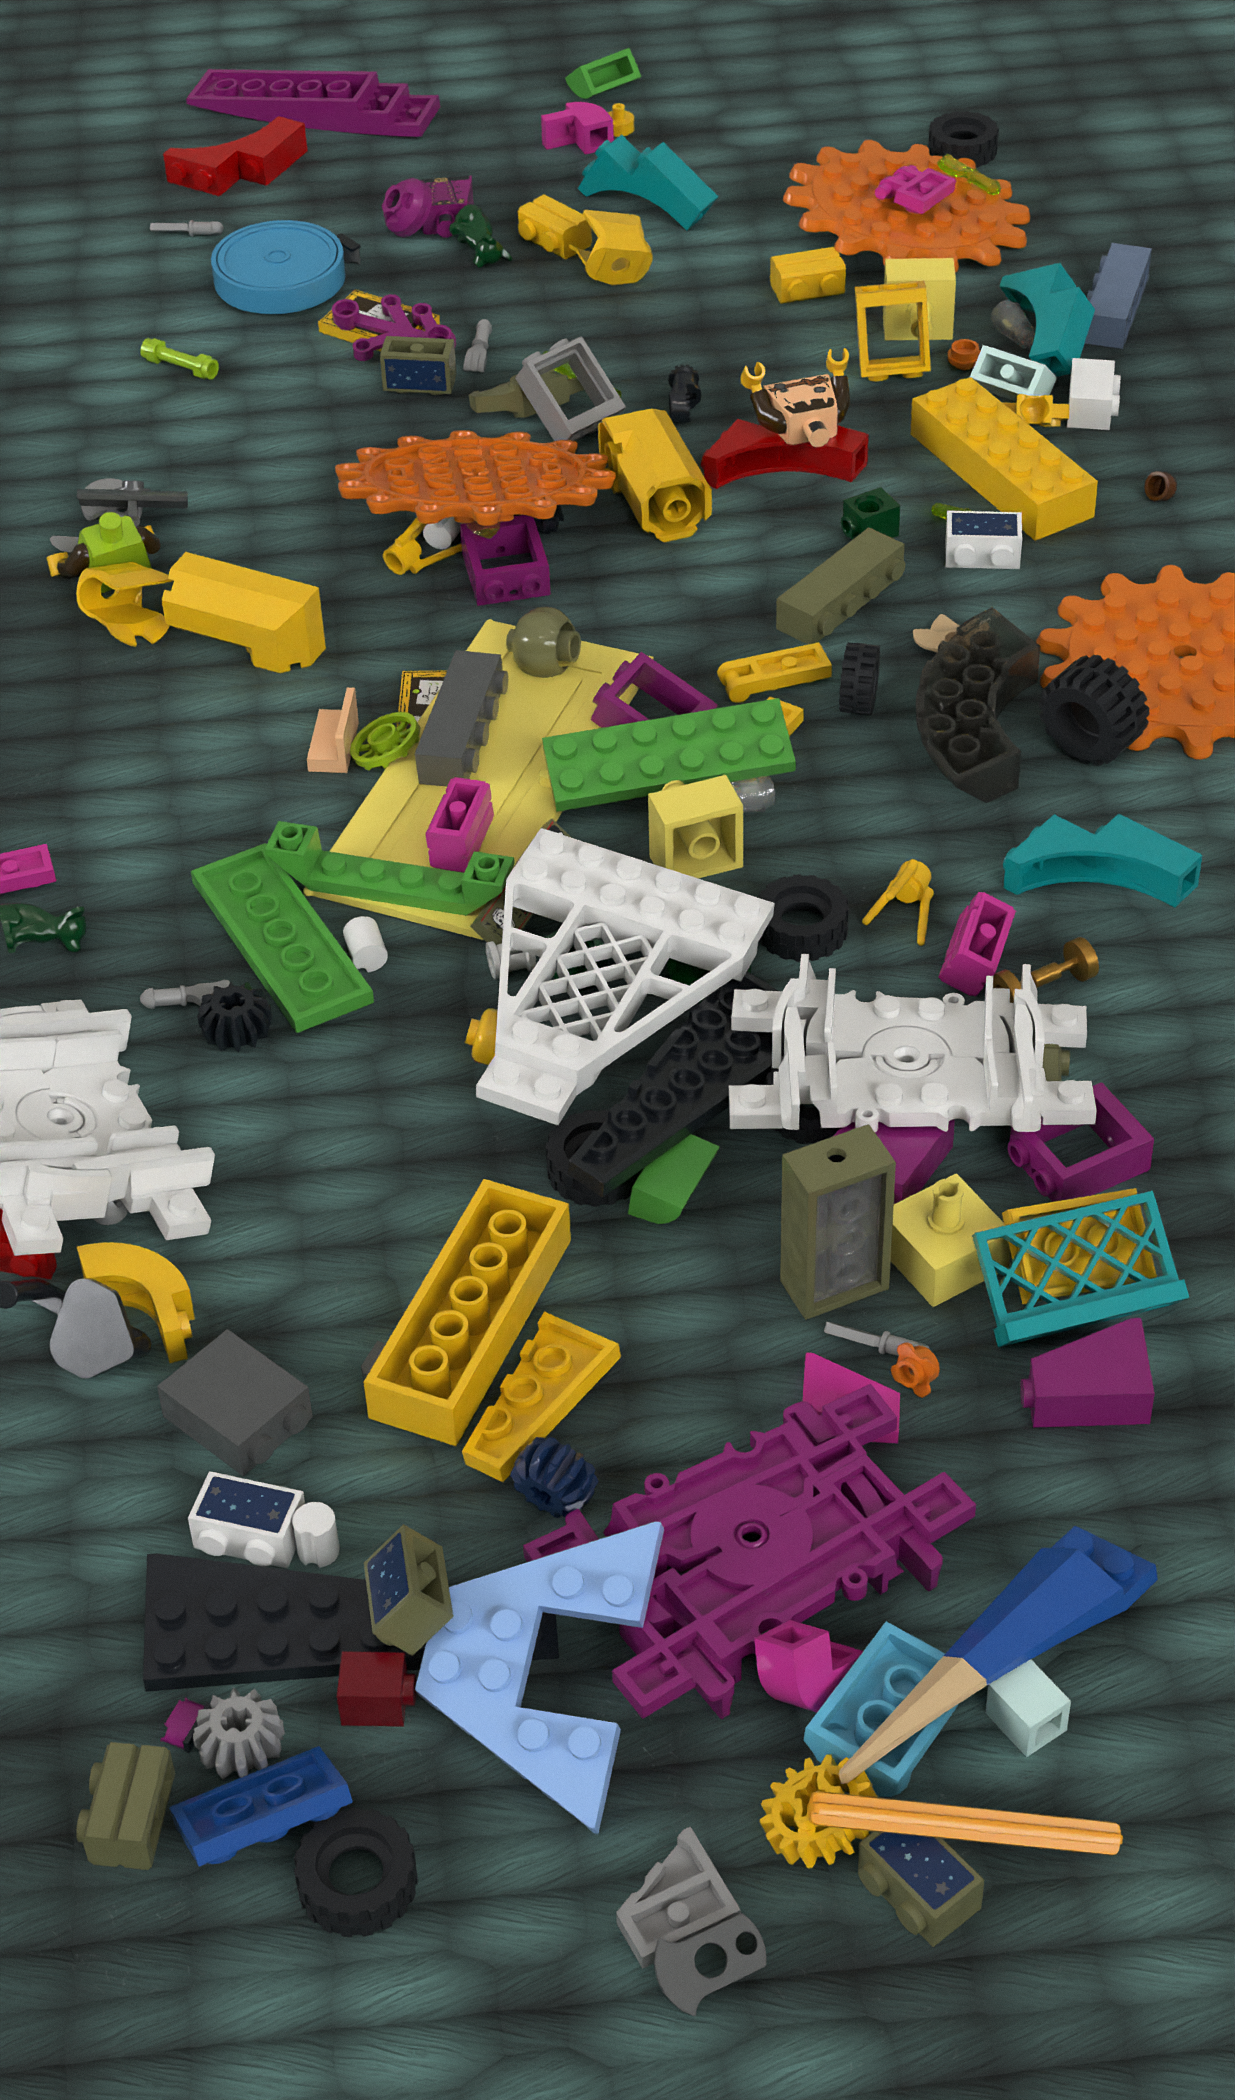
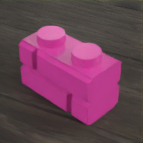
M458 777L450 780L446 788V794L443 795L425 834L427 848H429L430 866L437 869L465 873L473 852L479 851L494 817L493 804L490 802L492 798L490 784L486 783V781Z
M978 892L969 906L967 905L959 915L945 956V962L938 976L942 982L969 996H977L986 983V976H993L996 973L1016 912L1013 909L1014 907L985 892Z

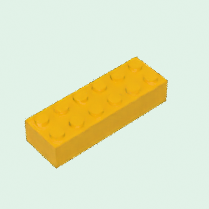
M973 378L961 379L953 384L912 398L910 434L999 511L1022 512V530L1034 541L1094 518L1098 481Z
M483 1179L364 1380L368 1419L453 1446L458 1445L571 1241L569 1203Z

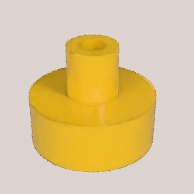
M614 104L612 111L608 112L613 119L614 137H619L620 135L627 136L633 133L635 129L634 115L625 110L624 104Z

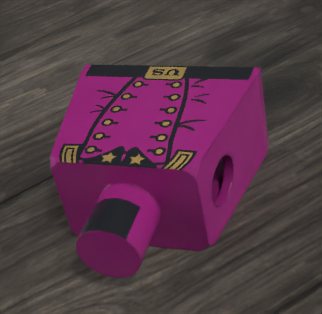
M472 176L419 179L428 184L432 191L431 210L426 221L421 226L423 234H439L444 238L453 236L449 227L454 223L456 215L464 206L474 205Z

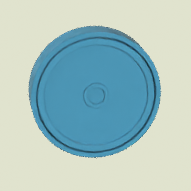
M276 220L243 227L223 238L216 245L211 256L214 287L219 297L235 308L252 313L286 314L312 308L334 296L341 289L346 276L343 246L339 238L326 228L303 221Z

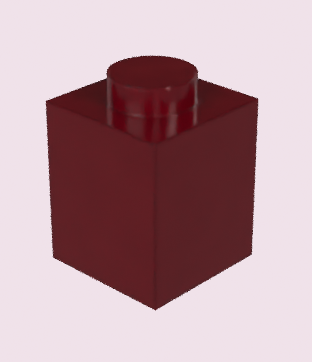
M342 1651L337 1689L341 1725L404 1727L406 1706H415L416 1674H407L405 1653Z

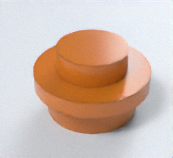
M960 339L952 343L947 354V360L957 369L969 370L975 366L981 350L977 342L970 339Z

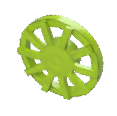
M394 712L384 715L370 722L355 736L351 743L350 754L355 763L366 770L379 766L386 768L390 762L401 756L404 758L409 755L407 751L414 743L419 742L420 738L418 736L421 728L415 717L410 713ZM396 722H401L397 728L393 724ZM408 724L411 725L410 728H408V729H406L405 731H403V730L407 727ZM367 739L369 744H363V742ZM368 751L365 754L359 756V752Z

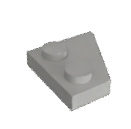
M688 1827L678 1835L676 1847L663 1863L657 1862L645 1876L642 1888L632 1893L616 1912L619 1929L643 1969L654 1963V1951L659 1936L666 1941L678 1943L740 1914L741 1910L692 1828Z

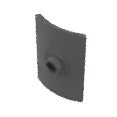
M122 481V488H115V490L77 489V498L81 506L128 507L127 516L131 517L135 527L141 524L138 517V507H188L187 491H154L144 488V482Z

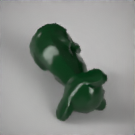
M469 204L459 211L449 230L452 235L459 234L457 241L463 244L468 242L469 246L475 250L473 261L478 268L485 264H493L501 257L508 261L513 259L502 245L492 237V225L481 208Z
M0 904V920L8 952L14 953L16 947L21 943L37 942L45 944L54 939L60 940L69 952L80 951V940L86 935L87 928L85 916H82L85 912L84 907H75L58 916H54L31 904Z

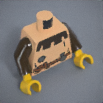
M843 348L842 361L840 362L832 359L831 349L828 351L826 367L833 373L831 378L828 374L764 385L763 389L761 386V381L765 375L763 364L760 362L756 363L754 367L755 376L748 372V368L745 365L740 381L744 387L752 390V394L749 396L759 424L779 434L787 444L795 445L810 442L814 447L824 446L830 438L837 434V424L844 420L850 406L848 376H844L849 359L848 350Z

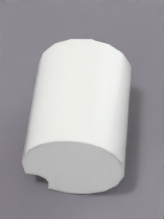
M449 517L437 523L426 524L423 536L432 547L446 549L459 534L460 524L464 523L456 522L454 517Z
M365 916L350 920L343 929V936L353 964L357 969L365 968L367 972L376 971L386 963L388 958L377 923L374 919Z
M310 1502L302 1505L296 1510L292 1520L299 1560L304 1565L315 1563L319 1568L328 1566L336 1560L340 1549L334 1512L328 1505L321 1502Z

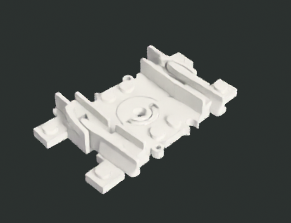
M801 954L799 979L791 978L783 992L763 991L760 989H735L731 1030L772 1032V1068H779V1072H773V1085L749 1084L729 1086L730 1129H775L783 1127L789 1130H799L800 1104H814L820 1112L821 1128H845L850 1123L856 1122L855 1128L869 1124L874 1132L878 1130V1122H882L888 1127L936 1126L946 1132L948 1131L949 1121L952 1119L965 1120L969 1124L970 1131H974L979 1126L1012 1125L1013 1129L1018 1132H1035L1041 1128V1118L1043 1125L1095 1124L1097 1110L1092 1081H1046L1045 1071L1042 1068L1044 1044H1058L1059 1047L1086 1048V1006L1038 1004L1037 988L1030 973V964L1022 965L1021 989H1015L1014 1003H1010V989L993 988V976H986L985 1001H974L969 1005H964V997L958 993L946 994L943 997V1001L933 997H894L877 991L874 1001L861 1002L856 999L855 990L846 994H835L836 968H829L828 980H817L809 962V954ZM783 1039H784V1056H782ZM805 1042H806V1056H805V1052H804Z
M81 999L42 1003L40 1006L0 1009V1209L3 1210L1 1221L14 1256L61 1252L63 1236L57 1221L104 1218L107 1203L118 1199L121 1200L129 1213L149 1211L165 1240L209 1234L212 1220L193 1188L210 1184L215 1153L210 1147L181 1150L177 1144L179 1130L175 1125L151 1128L152 1119L138 1097L140 1085H128L131 1070L120 1066L117 1061L119 1052L126 1050L132 1016L127 1009L89 1013Z

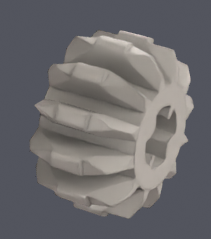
M233 1687L230 1698L223 1700L213 1695L210 1702L211 1709L198 1710V1727L194 1728L195 1732L193 1733L195 1748L199 1750L201 1762L205 1765L206 1769L216 1767L217 1774L220 1775L222 1780L233 1771H237L239 1777L242 1778L248 1775V1770L252 1768L261 1770L268 1767L267 1759L280 1757V1741L283 1740V1735L285 1734L283 1720L279 1718L277 1707L272 1699L262 1701L261 1695L258 1694L255 1688L245 1697H240V1693Z

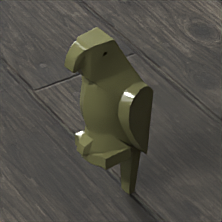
M555 370L540 375L558 405L570 402V395L584 390L578 378L567 379V375L556 374ZM517 375L512 376L509 382L500 384L492 389L481 392L477 390L469 394L470 407L476 413L508 411L513 413L516 418H526L537 414L516 381L515 377Z

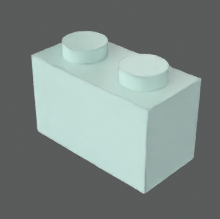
M985 345L982 346L970 375L988 392L1016 401L1017 394L1029 396L1050 395L1057 379L1044 364Z

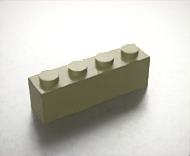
M868 527L777 598L776 629L806 644L817 643L825 636L830 635L837 626L847 618L852 617L857 610L871 599H875L891 583L900 579L905 570L904 543Z

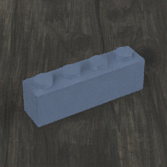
M1112 243L1108 255H1102L1099 273H1095L1092 290H1089L1087 294V299L1095 308V313L1085 340L1086 344L1124 348L1149 278L1152 248Z

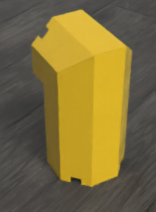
M647 409L602 419V422L598 424L599 452L608 456V468H605V470L613 471L616 474L615 481L611 487L613 493H623L641 528L648 533L649 531L654 533L656 538L663 543L691 537L698 530L696 524L702 518L706 521L712 515V490L668 413L658 409Z
M185 552L170 568L167 579L174 581L172 590L164 589L162 596L166 625L245 647L247 653H250L253 666L277 673L291 671L290 665L299 662L301 668L312 666L326 649L319 587Z

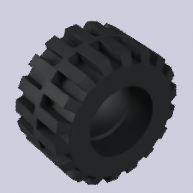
M1087 655L1080 657L1043 689L1041 693L1043 697L1039 699V707L1042 710L1039 715L1041 721L1046 724L1044 729L1047 735L1052 736L1055 740L1054 744L1059 749L1065 750L1067 756L1072 759L1076 757L1080 763L1086 765L1091 762L1094 766H1101L1103 763L1108 764L1112 762L1143 734V730L1147 728L1149 722L1146 719L1150 715L1149 707L1144 704L1147 698L1145 693L1140 691L1138 687L1140 685L1136 678L1132 679L1129 676V671L1125 667H1118L1115 661L1110 658L1104 661L1100 655H1092L1090 658Z

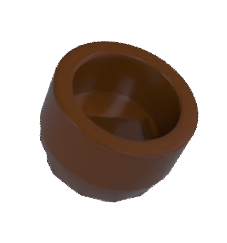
M1152 472L1145 481V493L1149 499L1154 501L1169 500L1177 491L1176 479L1167 472Z

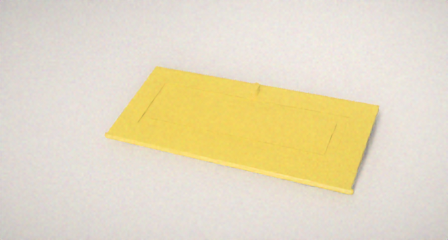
M488 619L466 651L501 654L503 671L508 672V688L505 695H500L497 719L491 720L489 724L488 743L486 746H481L477 772L471 773L469 779L486 781V783L490 784L492 796L490 802L493 804L494 812L493 820L478 852L514 857V862L516 863L540 828L550 819L557 822L563 812H556L542 738L601 728L590 720L597 706L592 702L596 693L605 682L609 685L614 682L612 678L625 660L631 663L639 653L581 641L580 654L575 662L558 661L560 667L569 666L562 674L548 678L535 677L524 673L514 661L513 652H509L507 649V634L510 629H515L516 626ZM632 683L619 699L629 705L639 687ZM439 691L418 720L421 728L418 736L420 739ZM419 742L414 743L407 751L409 755L404 758L401 756L390 762L329 852L434 868L430 866L429 848H427L425 834L443 795L446 794L447 787L419 784L415 760V751ZM306 887L303 889L304 895L308 897L314 896L483 940L470 926L487 903L465 916L310 891Z

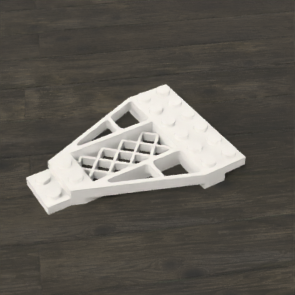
M540 828L506 879L495 1056L476 1084V1097L559 1125L575 1097L594 1084L604 1067L731 979L742 981L757 954L758 941L773 917L775 903ZM513 907L562 922L563 924L552 938H544L513 928ZM594 938H602L603 945L587 948L584 943ZM574 945L576 951L568 953ZM511 948L541 957L516 996H510L507 993ZM641 951L644 956L643 958L627 961L624 957L626 954ZM613 958L616 963L615 965L598 968L596 964L597 961ZM669 958L710 971L690 986L659 976ZM585 965L588 970L587 972L570 975L567 969ZM557 973L559 978L551 980L554 974ZM624 978L628 984L610 989L607 982ZM596 985L599 992L581 996L578 989ZM567 992L571 998L552 1003L549 996ZM647 994L668 999L667 1002L627 1028ZM539 999L542 1006L533 1008ZM608 1006L610 1013L593 1017L590 1012L591 1009ZM579 1013L582 1020L564 1024L561 1019L563 1016ZM550 1020L553 1027L541 1024L539 1022ZM590 1033L594 1041L579 1036Z

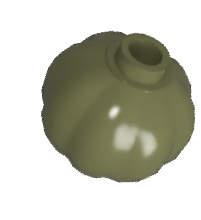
M538 607L523 615L518 620L515 629L509 630L506 646L509 652H513L514 661L524 673L534 677L548 678L562 674L569 667H560L558 661L575 662L578 659L581 650L580 634L575 631V627L570 619L563 612L554 607Z

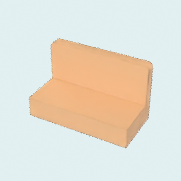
M347 687L342 710L319 709L307 756L308 772H348L351 759L350 747L359 725L355 688Z

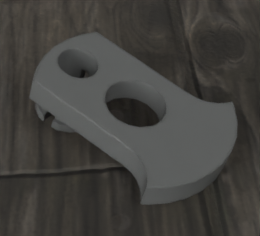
M740 1913L678 1943L666 1941L659 1936L654 1951L655 1975L667 1999L679 2010L696 2017L697 2007L705 1996L766 1967L765 1944L754 1923L743 1913ZM743 1932L749 1934L753 1940V1948L748 1955L741 1954L735 1944L738 1935ZM708 1943L721 1947L726 1957L724 1970L718 1976L712 1978L701 1975L696 1969L694 1962L698 1949Z

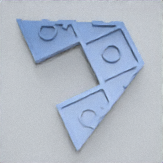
M655 1521L449 1587L453 1618L427 1641L415 1691L422 1699L446 1715L460 1729L479 1741L507 1766L531 1782L544 1795L555 1801L587 1826L591 1832L599 1834L621 1732L619 1725L613 1722L521 1708L543 1612L643 1628L664 1532L661 1522Z

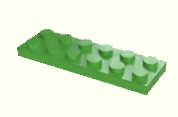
M779 698L542 738L556 812L646 797L650 793L662 791L663 787L673 780L683 781L686 785L726 775L730 782L796 771V761Z
M266 843L191 871L194 886L296 1033L374 1003L373 990L292 878L284 869L265 855Z

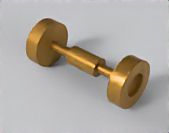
M1082 937L1066 942L1063 948L1065 962L1059 965L1052 962L1030 972L1036 988L1061 978L1062 972L1068 969L1079 981H1086L1097 976L1099 962L1092 945ZM1005 969L993 975V988L1010 989V1003H1014L1015 989H1021V981L1019 982L1011 971Z

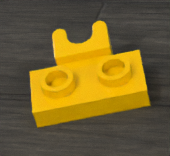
M1017 394L1016 403L1002 402L1028 424H1039L1041 427H1061V421L1069 419L1070 404H1053V395L1029 396Z

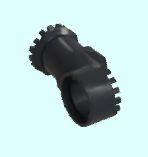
M680 364V367L675 366V370H671V373L668 375L669 386L672 388L671 392H669V412L673 423L690 422L691 417L689 415L691 414L689 410L694 408L701 401L702 397L701 389L698 386V371L693 370L692 366L689 367V364H686V366Z

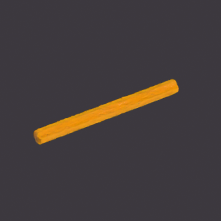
M822 1791L813 1792L807 1806L809 1822L816 1826L1111 1856L1118 1853L1123 1842L1120 1825L1110 1821Z

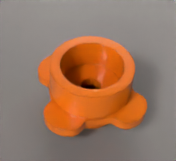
M908 1342L900 1344L897 1347L899 1357L897 1363L891 1367V1374L896 1382L901 1383L907 1388H912L916 1396L926 1397L931 1393L929 1383L939 1375V1362L934 1353L924 1346L914 1347Z

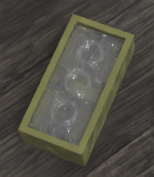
M869 1124L782 1154L780 1282L805 1320L889 1289L896 1162Z

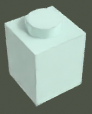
M1029 1660L988 1685L985 1713L1015 1746L1028 1757L1067 1731L1071 1700L1032 1660Z

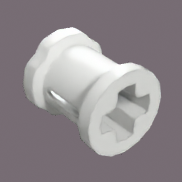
M491 941L486 943V955L492 977L498 979L500 978L502 943L496 945ZM514 948L510 949L509 972L524 968L528 971L534 969L536 966L535 955Z

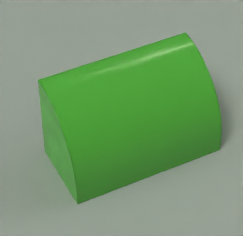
M630 48L578 67L565 80L578 97L588 99L635 81L642 76Z
M690 1134L644 1167L632 1187L628 1214L656 1224H665L677 1219L716 1156L720 1146Z

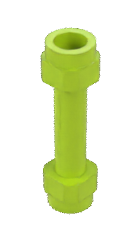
M146 338L141 345V356L149 362L159 364L163 360L193 370V375L201 379L207 378L212 380L218 373V361L212 359L211 356L201 353L195 357L167 348L164 341L156 338Z

